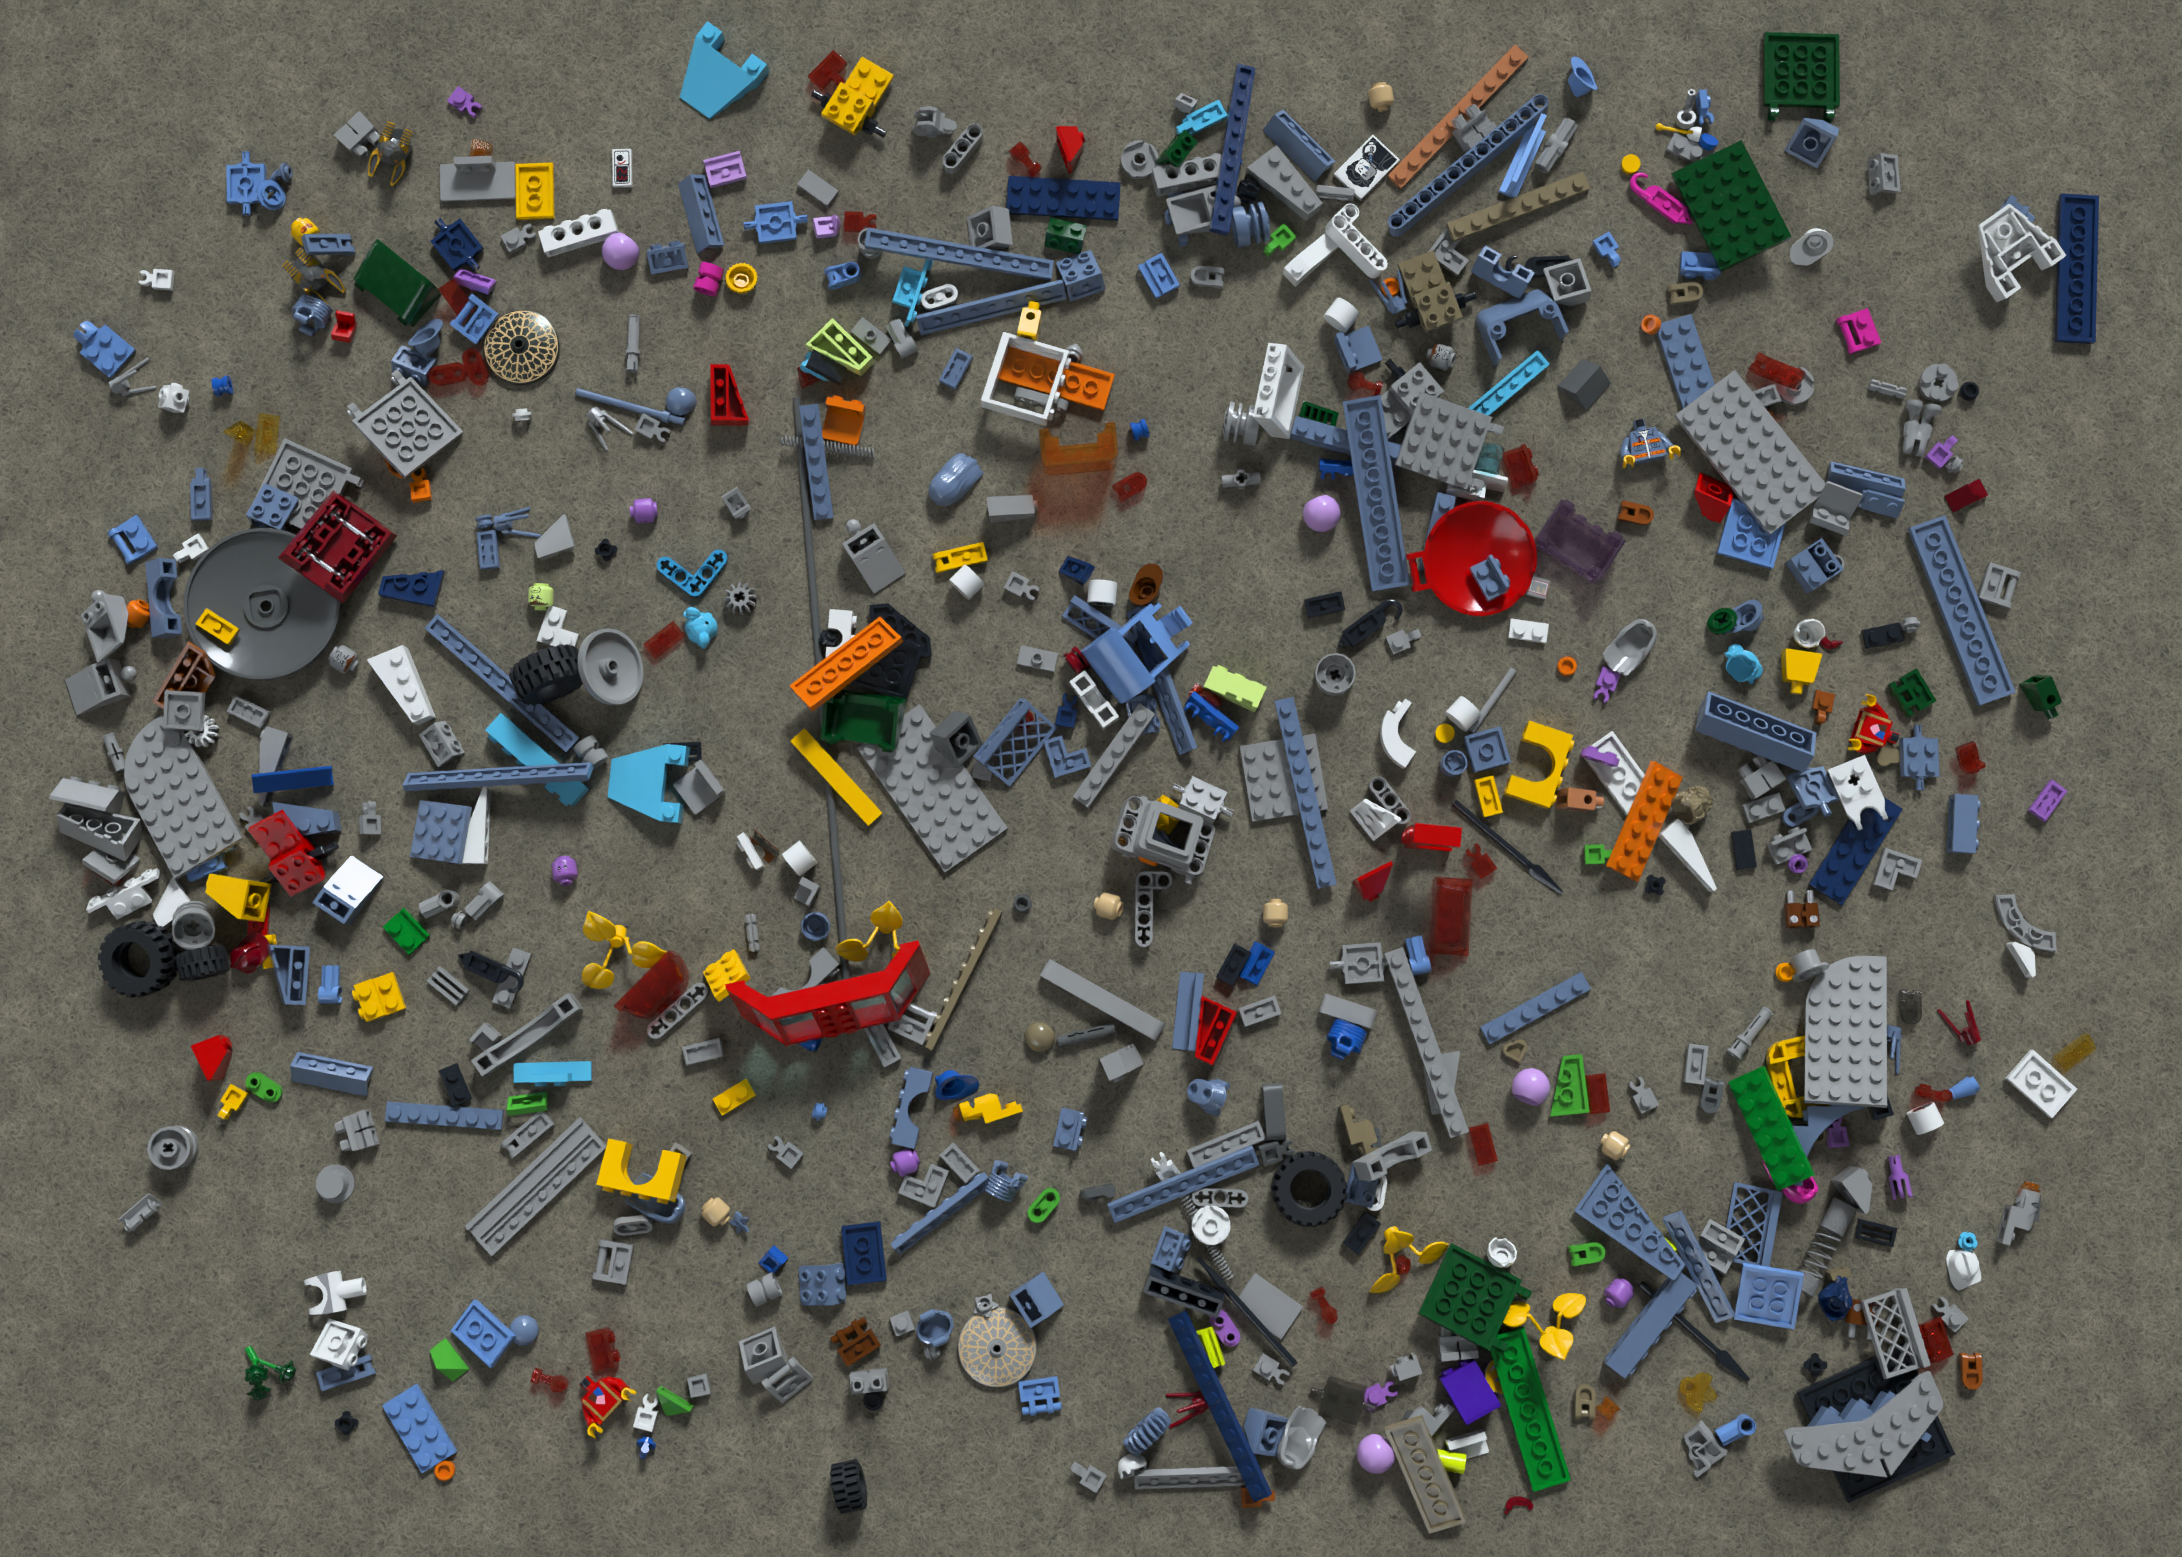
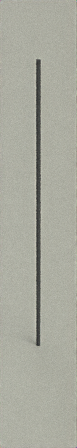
M794 397L793 405L796 437H798V443L800 437L802 438L803 443V431L799 406H801V398ZM799 446L797 452L815 663L817 665L823 660L822 643L819 641L821 631L806 456L804 446L803 448ZM823 704L819 707L821 726H822ZM822 740L823 749L831 756L830 744L826 743V740ZM826 781L839 943L847 940L835 795L834 789ZM841 956L842 979H849V960Z

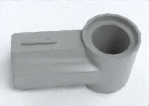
M900 319L893 320L886 326L901 359L918 351L914 340L908 335Z
M489 881L478 891V895L464 909L472 918L478 920L490 907L495 906L498 903L497 900L499 898L502 899L504 894Z
M444 890L440 894L419 903L421 914L427 919L444 910L456 907L460 902V895L456 891ZM448 894L452 896V902L450 904L446 902V896Z

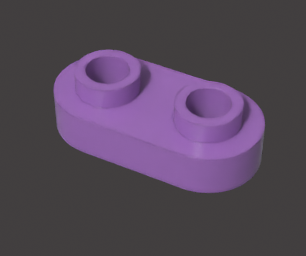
M1587 746V748L1582 749L1581 757L1610 767H1618L1620 759L1616 758L1617 754L1612 752L1601 753L1598 752V748L1593 746Z
M1220 1310L1218 1317L1223 1318L1221 1324L1216 1323V1317L1210 1316V1324L1223 1344L1228 1347L1237 1345L1240 1341V1333L1228 1314ZM1229 1333L1234 1334L1233 1340L1227 1339Z

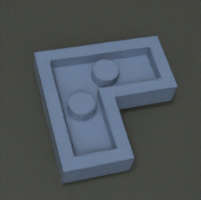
M1062 735L1044 741L1055 778L1091 767L1086 748L1067 754Z

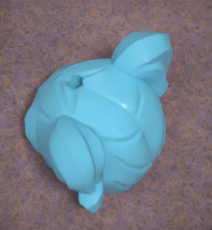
M689 607L683 613V616L687 619L685 623L686 634L690 641L705 649L710 644V640L717 634V622L711 613H703L694 607Z
M1739 644L1728 646V652H1725V656L1728 658L1726 663L1728 674L1732 675L1739 682L1748 681L1750 685L1753 684L1754 680L1759 679L1763 673L1762 665L1752 652L1743 650Z

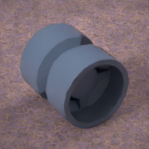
M1458 750L1449 751L1439 762L1441 772L1447 777H1456L1464 772L1467 767L1466 756Z

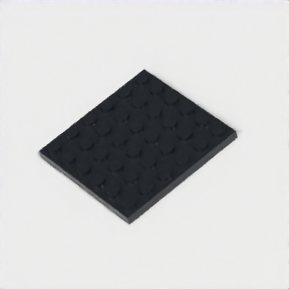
M1894 1347L1891 1357L1898 1360L1901 1351ZM1906 1354L1902 1363L1906 1366L1913 1365L1910 1356ZM1876 1355L1796 1392L1811 1422L1821 1406L1826 1408L1831 1406L1840 1414L1851 1398L1857 1401L1862 1399L1871 1406L1881 1391L1886 1393L1891 1391L1897 1395L1912 1383L1911 1381L1919 1374L1915 1369L1884 1379ZM1891 1360L1887 1363L1888 1372H1892L1896 1365ZM1938 1415L1926 1431L1931 1435L1929 1441L1925 1442L1919 1439L1892 1475L1888 1474L1882 1459L1880 1461L1887 1477L1832 1470L1846 1502L1850 1503L1954 1456L1955 1452Z

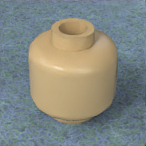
M1386 82L1373 84L1372 88L1368 91L1370 106L1373 109H1378V112L1389 110V106L1394 103L1392 87L1387 85Z
M1102 893L1099 898L1095 899L1094 908L1099 917L1114 920L1121 916L1124 903L1121 902L1119 896Z
M1270 899V903H1266L1263 906V920L1268 924V927H1283V924L1288 922V905L1282 903L1281 899Z
M1612 1131L1609 1135L1605 1133L1600 1141V1144L1603 1145L1602 1153L1614 1160L1624 1159L1631 1147L1628 1138L1616 1131Z
M711 1197L701 1208L703 1210L702 1217L712 1226H717L718 1224L723 1226L730 1218L728 1216L730 1207L719 1197L715 1199Z

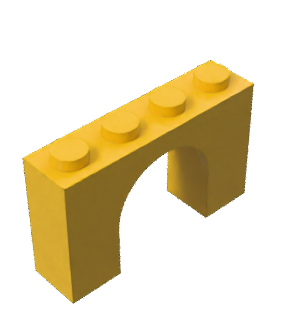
M1530 720L1526 722L1520 741L1543 748L1551 758L1552 769L1549 776L1540 782H1532L1514 775L1509 776L1503 795L1545 809L1554 806L1557 798L1555 790L1556 787H1560L1563 779L1560 776L1562 769L1565 770L1568 764L1566 756L1568 751L1571 752L1574 745L1573 735Z
M608 1138L596 1185L603 1187L602 1191L613 1193L614 1190H619L621 1195L629 1197L632 1196V1193L638 1194L639 1199L650 1201V1197L657 1198L656 1202L667 1205L668 1201H676L687 1156L681 1153L662 1150L655 1176L645 1184L635 1185L630 1180L627 1172L633 1145Z

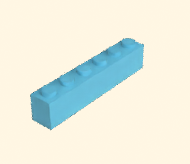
M502 713L485 729L489 733L487 737L495 744L499 742L503 745L502 750L509 756L513 754L520 766L560 764ZM580 781L546 783L544 786L552 794L556 792L560 796L559 800L565 806L570 804L573 807L589 791Z

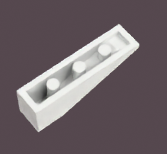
M1326 233L1323 234L1284 267L1283 275L1296 287L1336 251L1339 246Z
M486 786L481 790L469 822L463 864L488 865L491 788Z
M1682 819L1673 820L1659 833L1658 837L1709 892L1715 891L1717 888L1693 835L1688 830L1689 826L1685 825V821Z

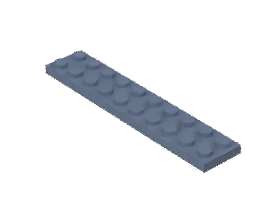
M1381 395L1343 401L1371 589L1376 591L1410 585Z
M1946 515L1908 528L1977 706L2016 693Z

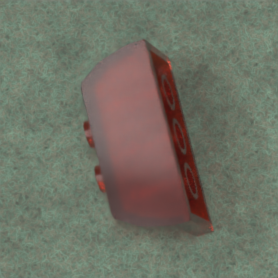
M1434 876L1429 954L1469 956L1473 879Z
M669 950L614 1007L618 1011H625L635 1018L650 1020L657 1012L661 1014L668 1007L666 1003L671 998L675 1000L682 993L680 989L690 979L688 968L682 957L676 951Z

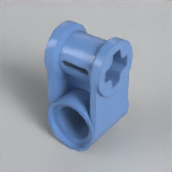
M855 262L830 266L824 270V274L828 277V288L830 290L856 283L862 277V272ZM856 269L857 272L855 275H848V272L850 270Z

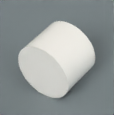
M1336 298L1324 314V319L1338 331L1346 333L1359 316V312L1346 300Z
M965 564L949 579L951 584L968 600L985 585Z
M1089 580L1088 604L1108 607L1116 605L1117 582ZM1097 603H1106V605H1098Z
M1460 696L1445 712L1446 716L1465 732L1482 715L1476 706L1463 696Z
M800 840L782 853L785 860L798 876L803 875L817 864L815 858Z
M1934 1102L1923 1104L1906 1113L1917 1135L1930 1132L1944 1124Z

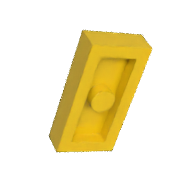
M207 608L196 622V625L229 646L240 632L239 628Z
M1494 776L1474 780L1483 818L1503 813Z
M744 1079L714 1097L713 1101L723 1116L753 1098L756 1094L748 1080Z

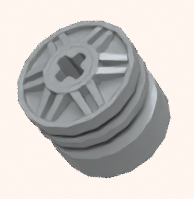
M1230 401L1225 411L1223 422V441L1228 442L1229 433L1234 434L1233 443H1236L1238 435H1242L1244 445L1255 446L1259 423L1253 418L1255 405H1249L1247 413L1243 412L1242 403H1239L1238 411H1234L1235 402ZM1258 409L1257 415H1261L1262 409Z
M1328 654L1317 664L1315 671L1316 684L1327 695H1342L1349 691L1354 683L1356 675L1355 666L1351 659L1343 654ZM1338 671L1340 678L1332 680L1330 673Z
M200 901L185 902L177 907L172 919L174 941L180 947L187 950L206 947L210 944L215 934L213 910L207 904Z

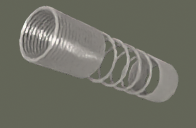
M1833 1198L1820 1227L1825 1231L1829 1230L1838 1236L1844 1237L1843 1235L1855 1214L1854 1212H1856V1208L1837 1198ZM1830 1232L1828 1233L1833 1237L1822 1233H1815L1817 1238H1819L1820 1240L1822 1239L1818 1235H1822L1839 1242L1841 1241V1239H1839L1837 1236L1833 1235ZM1811 1242V1245L1817 1250L1819 1249L1814 1244L1826 1247L1834 1251L1837 1250L1835 1247H1833L1827 1242H1825V1244H1827L1828 1246L1817 1242ZM1819 1250V1251H1820L1822 1254H1824V1255H1821V1254H1818V1253H1815V1252H1811V1251H1807V1252H1806L1807 1255L1810 1256L1811 1258H1813V1257H1812L1809 1253H1812V1254L1821 1256V1257H1823V1258L1832 1260V1258H1831L1829 1255H1827L1826 1253H1824V1252L1821 1251V1250ZM1806 1260L1802 1261V1263L1808 1268L1810 1267L1804 1262L1819 1266L1824 1269H1828L1826 1265H1824L1818 1260H1816V1262H1818L1819 1264ZM1799 1269L1797 1272H1803L1804 1275L1801 1291L1814 1296L1821 1281L1812 1275L1823 1278V1276L1814 1269L1811 1270L1816 1274Z

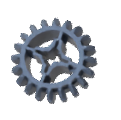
M1155 1408L1133 1427L1128 1435L1125 1436L1123 1444L1134 1456L1143 1453L1166 1431L1171 1424V1419L1161 1408Z

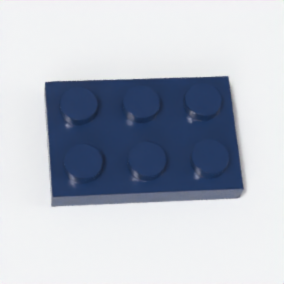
M881 1221L841 1226L847 1284L854 1285L887 1281Z

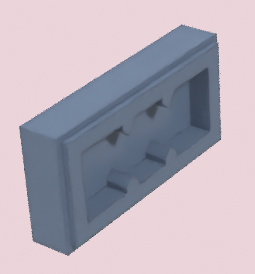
M956 348L938 381L956 391L973 356Z
M497 531L477 532L480 570L500 568Z

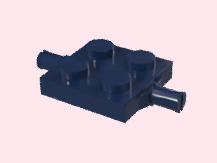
M438 218V221L435 220L434 223L441 231L430 242L450 267L457 271L463 265L468 264L474 272L477 271L475 267L479 269L480 266L475 262L474 258L484 248L463 221L459 218L453 224L446 226L441 218Z

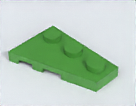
M1582 1054L1562 1056L1550 1116L1590 1113Z

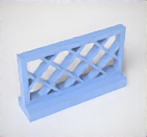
M1541 113L1536 126H1533L1524 134L1499 189V193L1510 198L1517 197L1546 133L1541 127L1547 115Z

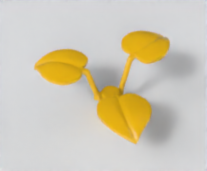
M890 901L886 902L870 915V920L876 928L867 943L863 945L858 939H848L835 947L836 953L853 962L865 960L868 956L866 948L869 947L876 933L880 930L884 934L892 932L894 948L896 950L891 955L893 959L900 950L896 938V930L901 928L903 923L900 913Z
M591 911L587 912L583 925L584 935L592 941L601 942L606 939L611 944L602 967L596 963H591L583 969L582 982L587 987L604 989L612 985L614 974L605 968L613 948H619L624 943L629 955L633 956L632 963L640 968L655 967L666 957L667 951L649 942H638L633 945L631 950L629 938L626 937L627 929L624 926H614L606 918Z
M1396 1226L1388 1228L1383 1234L1387 1240L1383 1251L1385 1254H1390L1393 1271L1381 1276L1369 1292H1386L1396 1287L1400 1282L1401 1277L1396 1275L1394 1253L1409 1247L1420 1257L1418 1259L1419 1263L1429 1264L1439 1259L1446 1252L1449 1244L1434 1242L1425 1247L1422 1252H1419L1411 1245L1414 1241L1412 1234L1399 1231Z
M1566 1293L1558 1296L1553 1302L1554 1311L1559 1313L1557 1315L1556 1328L1549 1326L1543 1331L1533 1316L1528 1314L1530 1306L1523 1301H1512L1502 1324L1509 1327H1519L1529 1318L1541 1334L1539 1342L1542 1349L1548 1354L1565 1361L1574 1339L1569 1331L1560 1328L1561 1317L1564 1316L1565 1318L1572 1319L1578 1316L1585 1307L1586 1298L1582 1294Z

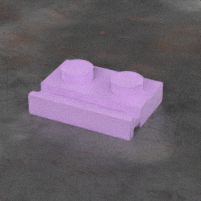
M740 151L703 160L711 188L747 179Z

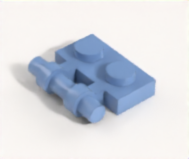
M1057 1376L1018 1382L1021 1402L1029 1401L1028 1407H1022L1023 1415L1031 1414V1416H1036L1037 1413L1048 1412L1050 1414L1054 1413V1411L1062 1410L1061 1402L1053 1403V1398L1060 1397ZM1046 1399L1047 1404L1036 1405L1035 1400Z

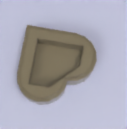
M1886 743L1884 747L1879 749L1875 762L1881 767L1896 764L1900 761V751Z
M1517 1039L1513 1043L1504 1044L1502 1046L1503 1055L1517 1063H1521L1527 1051V1043L1524 1040Z

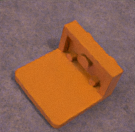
M840 396L827 397V413L822 430L823 439L849 445H858L866 414L865 405L858 400L845 401Z

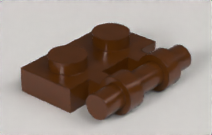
M864 1316L859 1320L855 1319L852 1321L851 1325L845 1329H839L831 1337L833 1344L839 1341L842 1342L843 1346L837 1351L847 1367L881 1346L871 1328L865 1332L863 1331L862 1326L868 1323ZM856 1331L858 1337L849 1342L847 1336Z

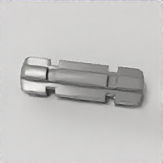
M1874 379L1870 381L1868 389L1871 391L1878 390V393L1889 396L1896 395L1895 397L1903 399L1907 392L1906 388H1897L1896 385L1885 382L1880 383V381Z
M755 914L745 915L749 952L760 950L759 943H757L759 939L757 925H755Z

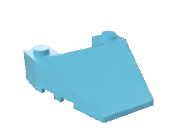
M707 21L695 37L680 98L708 119H711L737 99H741L746 93L757 88L768 75L769 69L765 62L753 54L750 55L740 68L719 53L717 50L725 41L722 31Z
M666 744L612 759L607 797L658 821L682 824L684 805L664 802L668 765L688 767L690 747Z

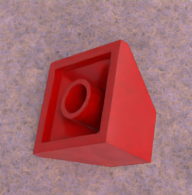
M1077 126L1055 127L1056 141L1068 174L1073 172L1083 151L1085 138L1083 132L1078 131Z
M1699 472L1694 495L1702 515L1710 521L1721 523L1731 506L1733 490L1728 484Z
M1392 861L1353 880L1363 901L1368 899L1371 902L1380 897L1378 893L1384 889L1393 866Z
M217 1035L190 1046L207 1081L224 1079L233 1053L231 1050L232 1042L228 1037Z

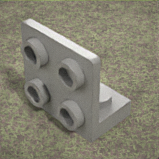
M1827 481L1822 489L1821 496L1817 498L1811 509L1810 523L1846 536L1849 531V520L1863 495Z
M702 760L694 764L696 767L673 784L694 814H698L726 793Z

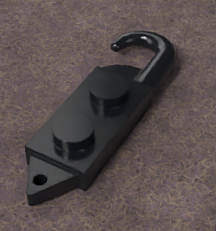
M1517 255L1508 258L1505 265L1506 271L1514 270L1511 267V262L1518 258ZM1569 255L1532 257L1526 261L1524 267L1535 273L1533 277H1545L1543 268L1573 259Z
M1387 599L1341 632L1342 636L1337 647H1354L1382 627L1386 622V616L1383 611L1389 606L1397 607L1398 613L1395 619H1398L1403 612L1401 603L1395 599Z
M476 951L458 954L459 959L464 964V969L495 983H503L510 975L517 979L518 984L516 988L508 989V992L517 993L522 989L524 978L519 971Z

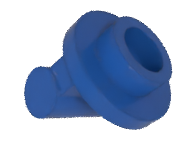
M642 1437V1439L637 1440V1446L641 1447L639 1457L645 1459L649 1449L656 1448V1443L649 1437Z

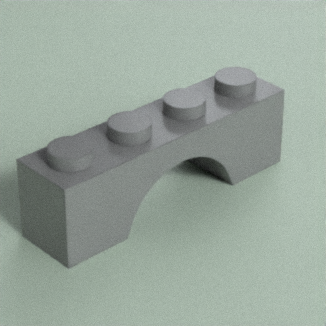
M823 947L809 960L812 970L811 977L808 983L801 989L826 984L824 980L828 976L832 978L840 971L838 967L841 964L826 948ZM780 987L772 996L792 991Z
M1412 1131L1353 1161L1359 1180L1374 1181L1386 1175L1387 1169L1392 1165L1404 1160L1418 1158L1432 1151L1426 1132Z

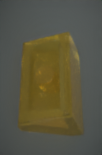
M265 413L258 414L254 452L276 453L280 416Z
M240 420L222 433L234 441L248 446L256 431Z
M2083 1033L2053 1056L2066 1072L2096 1050V1047L2089 1033Z

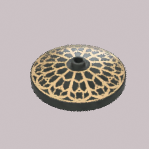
M528 310L511 311L499 317L487 331L484 340V355L490 369L500 379L515 385H529L545 378L556 366L560 354V341L555 328L545 317Z

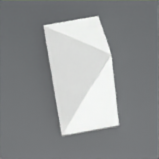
M2017 942L2007 943V948L2026 978L2036 976L2034 949Z

